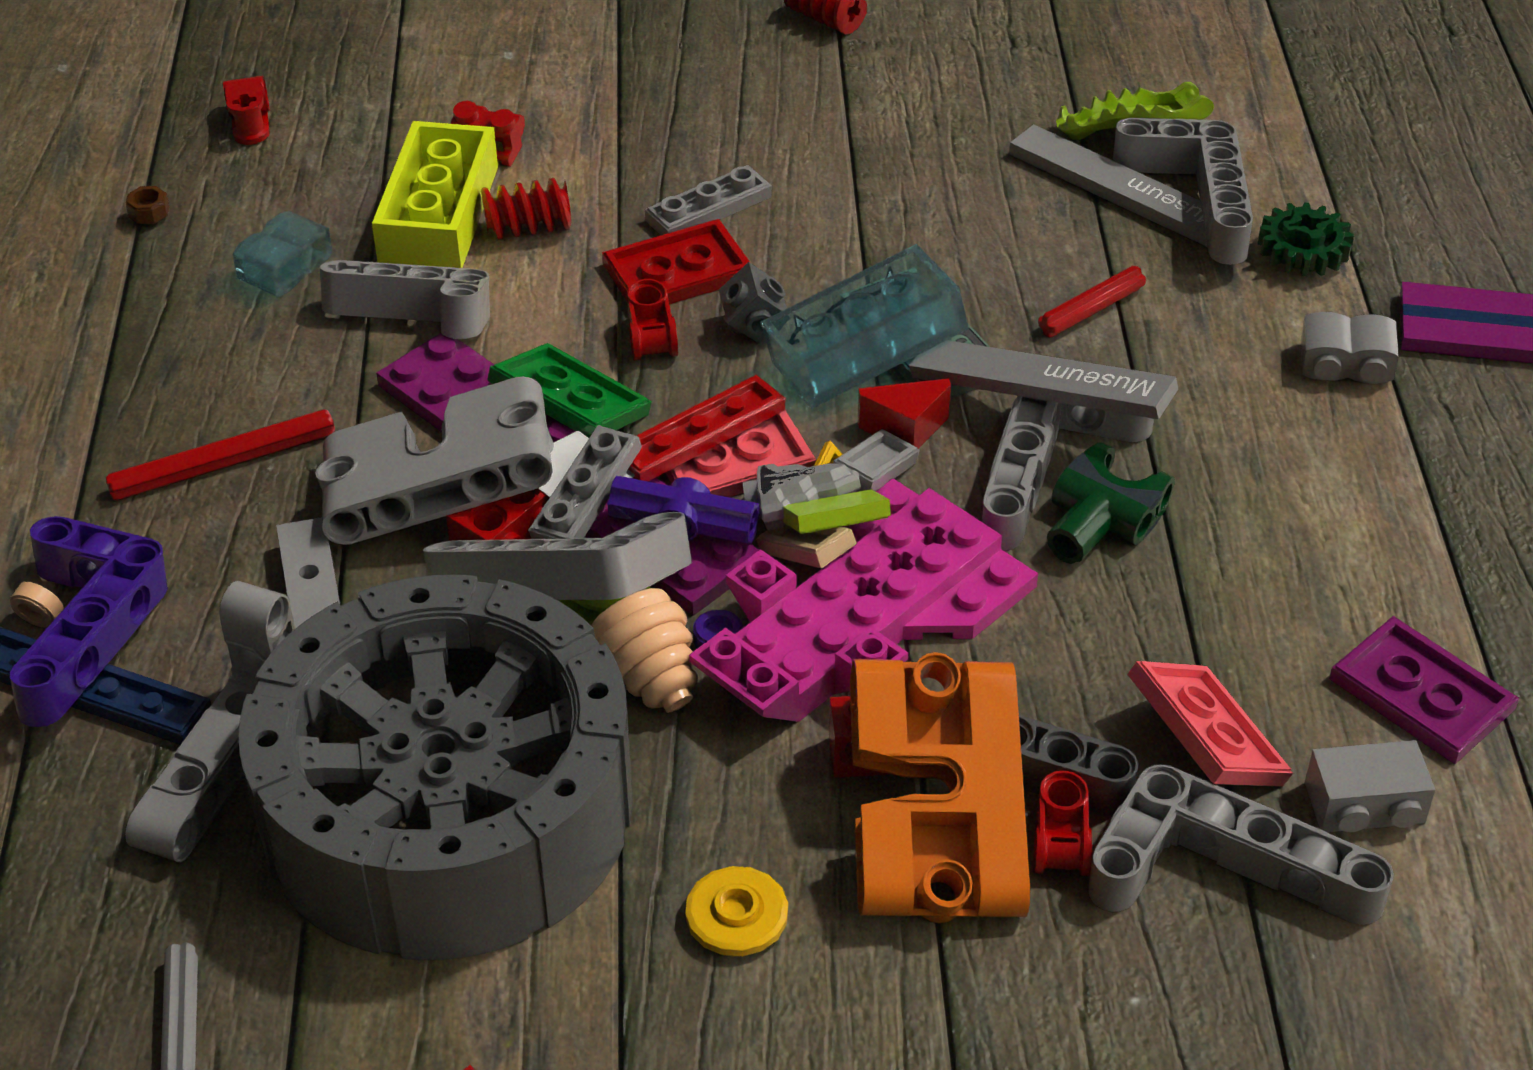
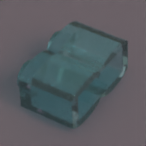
M291 211L278 214L267 222L262 232L247 237L236 247L233 253V260L237 279L274 296L288 293L300 282L304 274L314 272L328 260L332 254L330 231L328 227Z

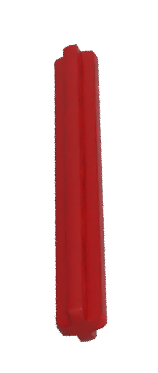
M322 409L109 473L106 476V484L113 500L118 501L328 437L335 432L334 422L329 411Z

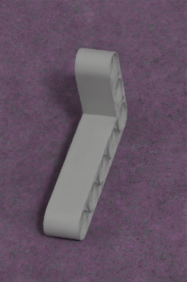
M1126 118L1120 120L1116 125L1113 161L1139 173L1196 174L1210 257L1222 264L1231 265L1244 262L1248 255L1253 215L1235 127L1228 122L1220 120Z
M667 512L645 517L604 538L455 540L436 543L423 549L428 576L473 575L478 577V582L497 584L498 580L501 579L537 590L556 600H608L627 597L644 590L692 563L685 515L681 512Z

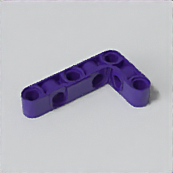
M58 516L41 519L32 525L30 536L37 574L47 581L70 587L77 586L82 589L10 671L17 717L21 723L32 727H42L57 722L95 680L164 597L168 587L162 545L158 541Z

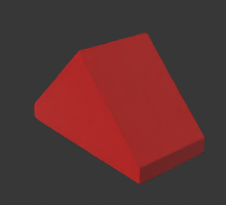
M949 378L858 388L857 422L859 428L872 435L883 429L919 449L949 419L951 392Z

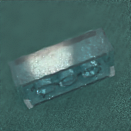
M917 244L760 322L772 363L810 409L830 401L834 397L969 329L960 288Z

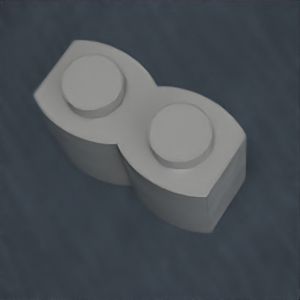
M1317 312L1305 315L1301 336L1302 375L1311 379L1331 381L1348 377L1352 380L1369 384L1385 383L1394 380L1398 361L1396 321L1381 315H1360L1352 318L1333 312Z

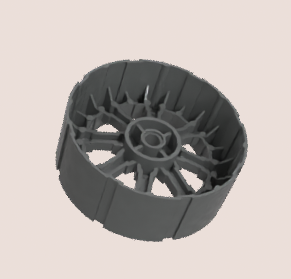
M430 575L401 579L358 592L359 598L342 606L337 601L311 616L279 643L262 664L255 676L257 686L253 694L246 695L239 723V751L268 868L273 879L280 881L284 897L305 919L337 940L372 953L379 954L380 951L400 954L404 959L415 960L455 959L496 951L528 939L529 934L546 925L550 928L579 907L603 882L624 846L625 827L630 826L632 817L633 789L627 701L623 678L612 652L606 643L600 645L595 638L594 628L580 615L544 593L513 582L499 579L497 584L478 582V577L473 575ZM479 670L481 674L486 675L476 688L471 686L458 697H454L451 684L447 683L445 671ZM414 676L415 688H412L410 704L394 698L388 701L376 692V690L385 687L384 684ZM533 682L550 688L555 696L561 697V700L550 704V710L514 722L512 717H503L523 688L527 689ZM333 712L338 716L344 715L365 731L369 737L359 739L360 744L320 743L319 738L309 737L307 733L314 732L319 726L318 722ZM557 749V751L567 749L566 752L562 753L548 775L541 774L538 778L511 769V767L518 765L521 760ZM324 783L365 784L366 787H373V790L350 806L345 803L336 806L318 789H313L311 786H325ZM489 805L504 809V811L491 817L465 824L466 819L477 815ZM402 818L431 825V829L402 830L389 827ZM460 848L453 854L441 852L446 849Z

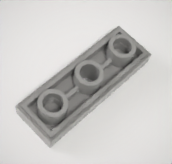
M749 165L737 167L728 174L711 181L702 182L695 188L676 196L666 197L660 203L646 208L645 221L660 235H664L712 220L723 219L771 198L772 185Z
M598 425L528 531L531 539L584 538L608 501L614 478L625 475L641 450L642 446L639 437ZM565 491H568L573 496L569 502L559 499Z
M322 517L276 525L287 596L291 605L295 629L311 616L337 601L340 604L329 539L324 535L322 529Z

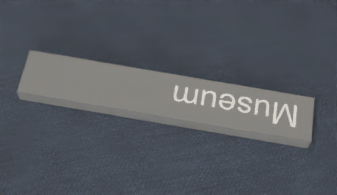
M1034 124L1010 142L1009 154L1207 247L1202 202Z
M930 338L909 365L912 378L930 381L949 378L951 385L1159 420L1178 391L1175 376Z

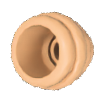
M649 588L633 593L608 607L594 620L591 626L594 628L595 638L600 645L606 643L620 669L624 685H626V689L630 694L635 697H642L643 703L648 708L664 707L667 713L682 708L692 700L693 695L690 691L698 680V674L692 669L693 664L689 662V655L693 652L690 649L693 640L692 634L685 627L687 623L685 612L676 602L671 601V598L664 590Z

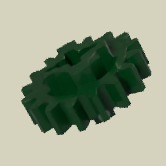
M1306 202L1301 207H1295L1292 203H1287L1286 211L1275 207L1272 209L1271 216L1264 215L1257 244L1261 245L1260 254L1262 256H1271L1270 264L1272 266L1280 263L1285 265L1284 272L1289 273L1296 268L1300 269L1302 276H1307L1311 271H1316L1320 276L1325 275L1326 267L1338 271L1341 262H1348L1354 233H1350L1351 224L1349 222H1340V213L1326 214V206L1322 205L1317 210H1313L1310 204Z

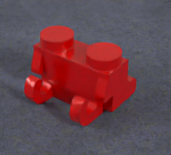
M472 101L457 103L453 108L454 116L450 121L451 124L494 127L495 141L502 142L504 151L496 150L497 161H501L502 165L511 167L522 148L521 137L525 127L524 116L515 114L508 109H500L495 112L488 111L487 107L476 105Z

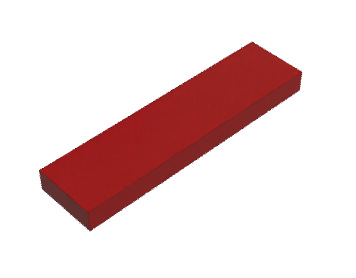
M754 375L636 435L640 439L642 448L628 470L635 475L633 479L650 481L785 410L786 398L758 375Z

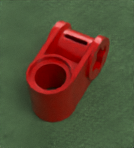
M264 76L223 81L224 96L229 117H232V131L235 141L239 144L253 145L266 140L270 134L268 118L270 107Z
M642 279L634 282L628 288L627 294L629 334L633 360H641L643 355L669 353L671 357L678 356L676 323L674 316L671 314L665 285L654 279Z
M1065 770L1054 771L1048 774L1041 782L1034 835V873L1043 874L1047 868L1078 870L1080 876H1090L1092 830L1089 828V791L1087 783L1074 772Z

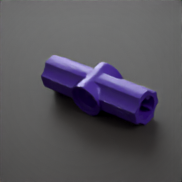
M616 476L612 482L607 503L608 516L632 521H639L645 517L660 513H684L688 541L692 540L697 534L752 544L760 516L759 503L711 494L706 485L699 480L689 477L675 479L671 486Z

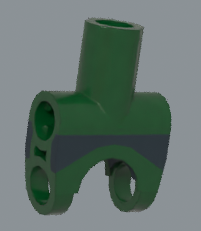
M1103 442L1095 443L1076 457L1062 472L1054 486L1051 497L1052 503L1068 512L1048 532V546L1057 558L1063 562L1073 564L1081 562L1108 532L1134 545H1138L1154 529L1166 510L1173 493L1175 478L1163 471L1158 472L1156 475L1151 474L1149 477L1138 481L1118 478L1110 473L1115 458V449Z

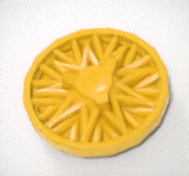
M730 866L714 870L698 880L687 896L685 919L691 935L704 948L720 955L743 957L761 952L776 942L787 926L788 901L783 888L769 874L752 867Z

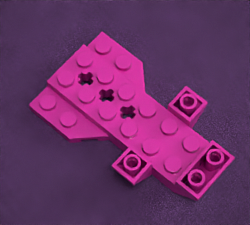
M893 478L876 491L890 499L891 516L885 519L842 526L852 529L857 544L827 564L797 588L796 574L761 549L726 574V583L750 623L736 634L724 628L689 655V662L762 717L800 722L832 695L850 691V672L853 659L902 660L905 662L908 660V652L897 644L901 640L923 639V633L952 632V639H973L1037 587L1038 573L1001 549L1002 535L930 488L918 495Z

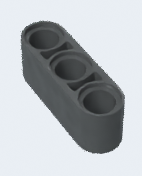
M1019 715L1024 790L1039 794L1041 782L1048 774L1063 770L1074 772L1087 783L1089 810L1100 814L1114 815L1136 782L1138 770L1136 756L1129 749L1120 745Z

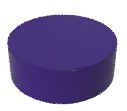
M710 610L701 614L693 625V639L696 649L724 628L736 634L743 629L742 621L737 615L727 610Z

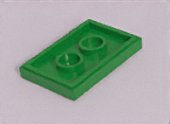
M549 343L521 353L489 368L487 381L492 384L523 376L537 381L542 387L545 414L574 431H580L588 438H590L598 425L618 430L649 415L652 401Z

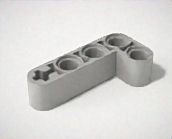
M347 260L329 261L320 265L322 310L329 314L441 322V334L455 339L478 336L490 318L489 273L483 270Z

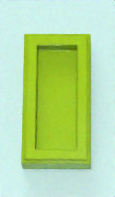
M872 489L783 506V522L800 534L880 520L891 516L890 499Z

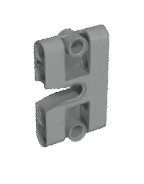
M515 377L450 397L442 423V443L428 451L420 452L416 445L415 434L403 412L341 429L330 434L324 440L323 462L315 472L322 488V529L324 535L336 544H353L531 491L545 485L551 479L553 473L550 453L553 450L554 443L546 423L543 392L540 384L529 377ZM482 470L489 471L487 473H477L478 471ZM394 498V499H396V500H390V501H389V500H384V499Z

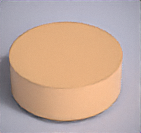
M22 582L10 598V604L14 612L26 622L39 627H48L64 609L62 602L55 594L45 587L32 582Z

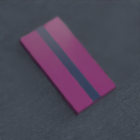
M1402 281L1399 293L1401 350L1533 363V294Z

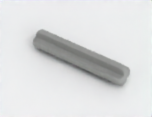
M187 942L181 945L171 944L165 951L161 1070H195L198 956L195 953L194 945Z

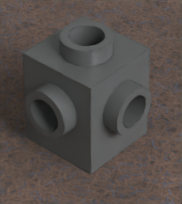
M750 262L719 289L725 312L724 321L737 335L744 334L755 342L760 343L772 331L777 330L784 320L789 317L784 299L786 293L780 282Z

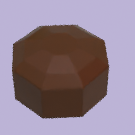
M140 186L127 195L126 199L128 217L138 224H155L167 217L169 211L167 193L157 186Z

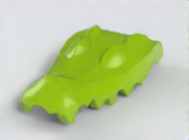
M1183 82L1175 89L1166 92H1154L1139 87L1135 94H1131L1127 88H1124L1119 98H1116L1111 90L1106 91L1103 100H1099L1094 96L1090 108L1081 107L1080 111L1075 114L1068 113L1067 107L1061 106L1056 123L1058 129L1072 140H1081L1095 131L1116 128L1117 123L1126 118L1203 120L1213 112L1214 104L1208 97L1204 95L1199 96V89L1192 82Z

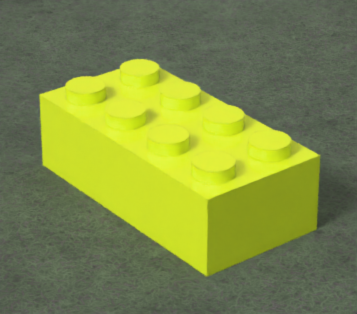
M423 121L412 122L372 221L378 263L463 268L483 212L481 189L487 187L490 192L498 169L494 127Z

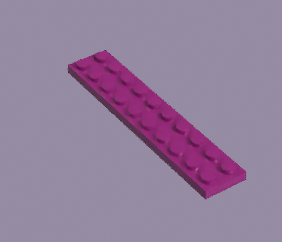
M440 333L376 372L380 388L442 432V423L449 398L492 385V383L487 381L489 368L494 364L459 339L449 338ZM546 415V423L553 443L576 432ZM654 478V479L648 481V482H653V483H658V484L666 485L665 483H663L662 481H660V480L657 479V478ZM607 501L586 533L585 538H604L637 521L608 516ZM697 534L689 541L692 563L651 586L664 590L672 601L694 616L730 589L726 583V574L759 551V549L750 543Z

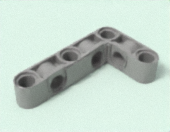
M1017 396V399L1013 402L990 471L983 499L982 522L1002 535L1001 549L1003 551L1014 549L1020 545L1024 538L1031 512L1034 511L1059 429L1126 442H1140L1150 437L1154 419Z
M235 581L227 588L220 604L219 615L224 640L228 646L231 659L232 675L213 704L204 712L174 753L175 756L156 782L150 786L134 808L128 820L125 834L126 842L129 846L173 861L182 862L193 851L245 776L239 751V723L246 695L253 694L257 686L255 676L268 656L280 642L295 630L288 596L241 581Z
M1153 765L1141 773L1123 804L1114 813L1106 832L1096 846L1092 859L1088 892L1093 903L1101 909L1115 912L1130 908L1138 898L1148 879L1151 880L1154 863L1163 848H1169L1171 844L1174 846L1181 845L1217 861V865L1274 890L1281 889L1318 905L1320 910H1324L1351 923L1365 925L1378 921L1383 915L1394 873L1388 861L1374 852L1177 768L1167 765Z

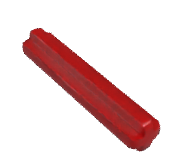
M1132 265L1044 313L1038 319V326L1043 330L1046 337H1054L1139 290L1146 284V277L1138 266Z

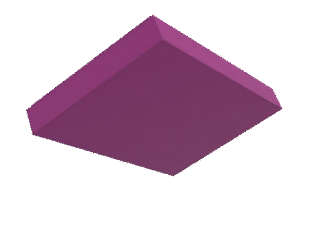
M1392 616L1332 667L1329 677L1331 681L1453 764L1459 762L1515 711L1519 701V697L1395 616Z

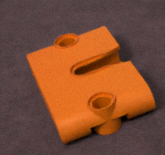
M937 652L928 653L919 658L917 662L853 659L850 672L853 766L901 777L940 779L946 783L950 791L948 794H910L861 805V817L855 818L857 901L860 916H922L935 923L949 922L955 917H1027L1030 906V877L1017 681L1014 664L1012 662L976 661L956 663L946 654ZM921 679H935L941 683L944 690L939 692L931 691L923 685ZM941 882L949 885L954 891L956 899L951 901L939 899L932 892L930 884Z

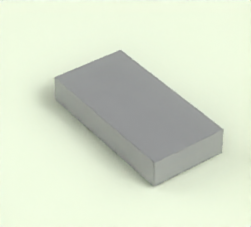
M881 429L835 459L833 463L845 464L849 470H855L859 473L861 485L859 491L870 489L877 491L891 479L896 478L916 464L920 450Z

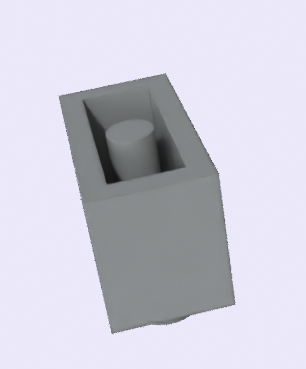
M1417 740L1313 749L1305 778V786L1319 828L1326 832H1357L1369 828L1391 826L1405 828L1415 824L1426 823L1435 794V787Z

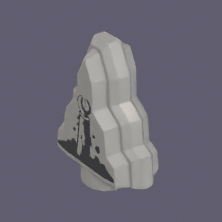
M834 463L805 467L799 464L776 466L775 464L758 466L756 480L743 482L745 501L759 503V519H763L768 531L785 526L783 522V506L853 493L861 488L857 471L849 470L845 464Z

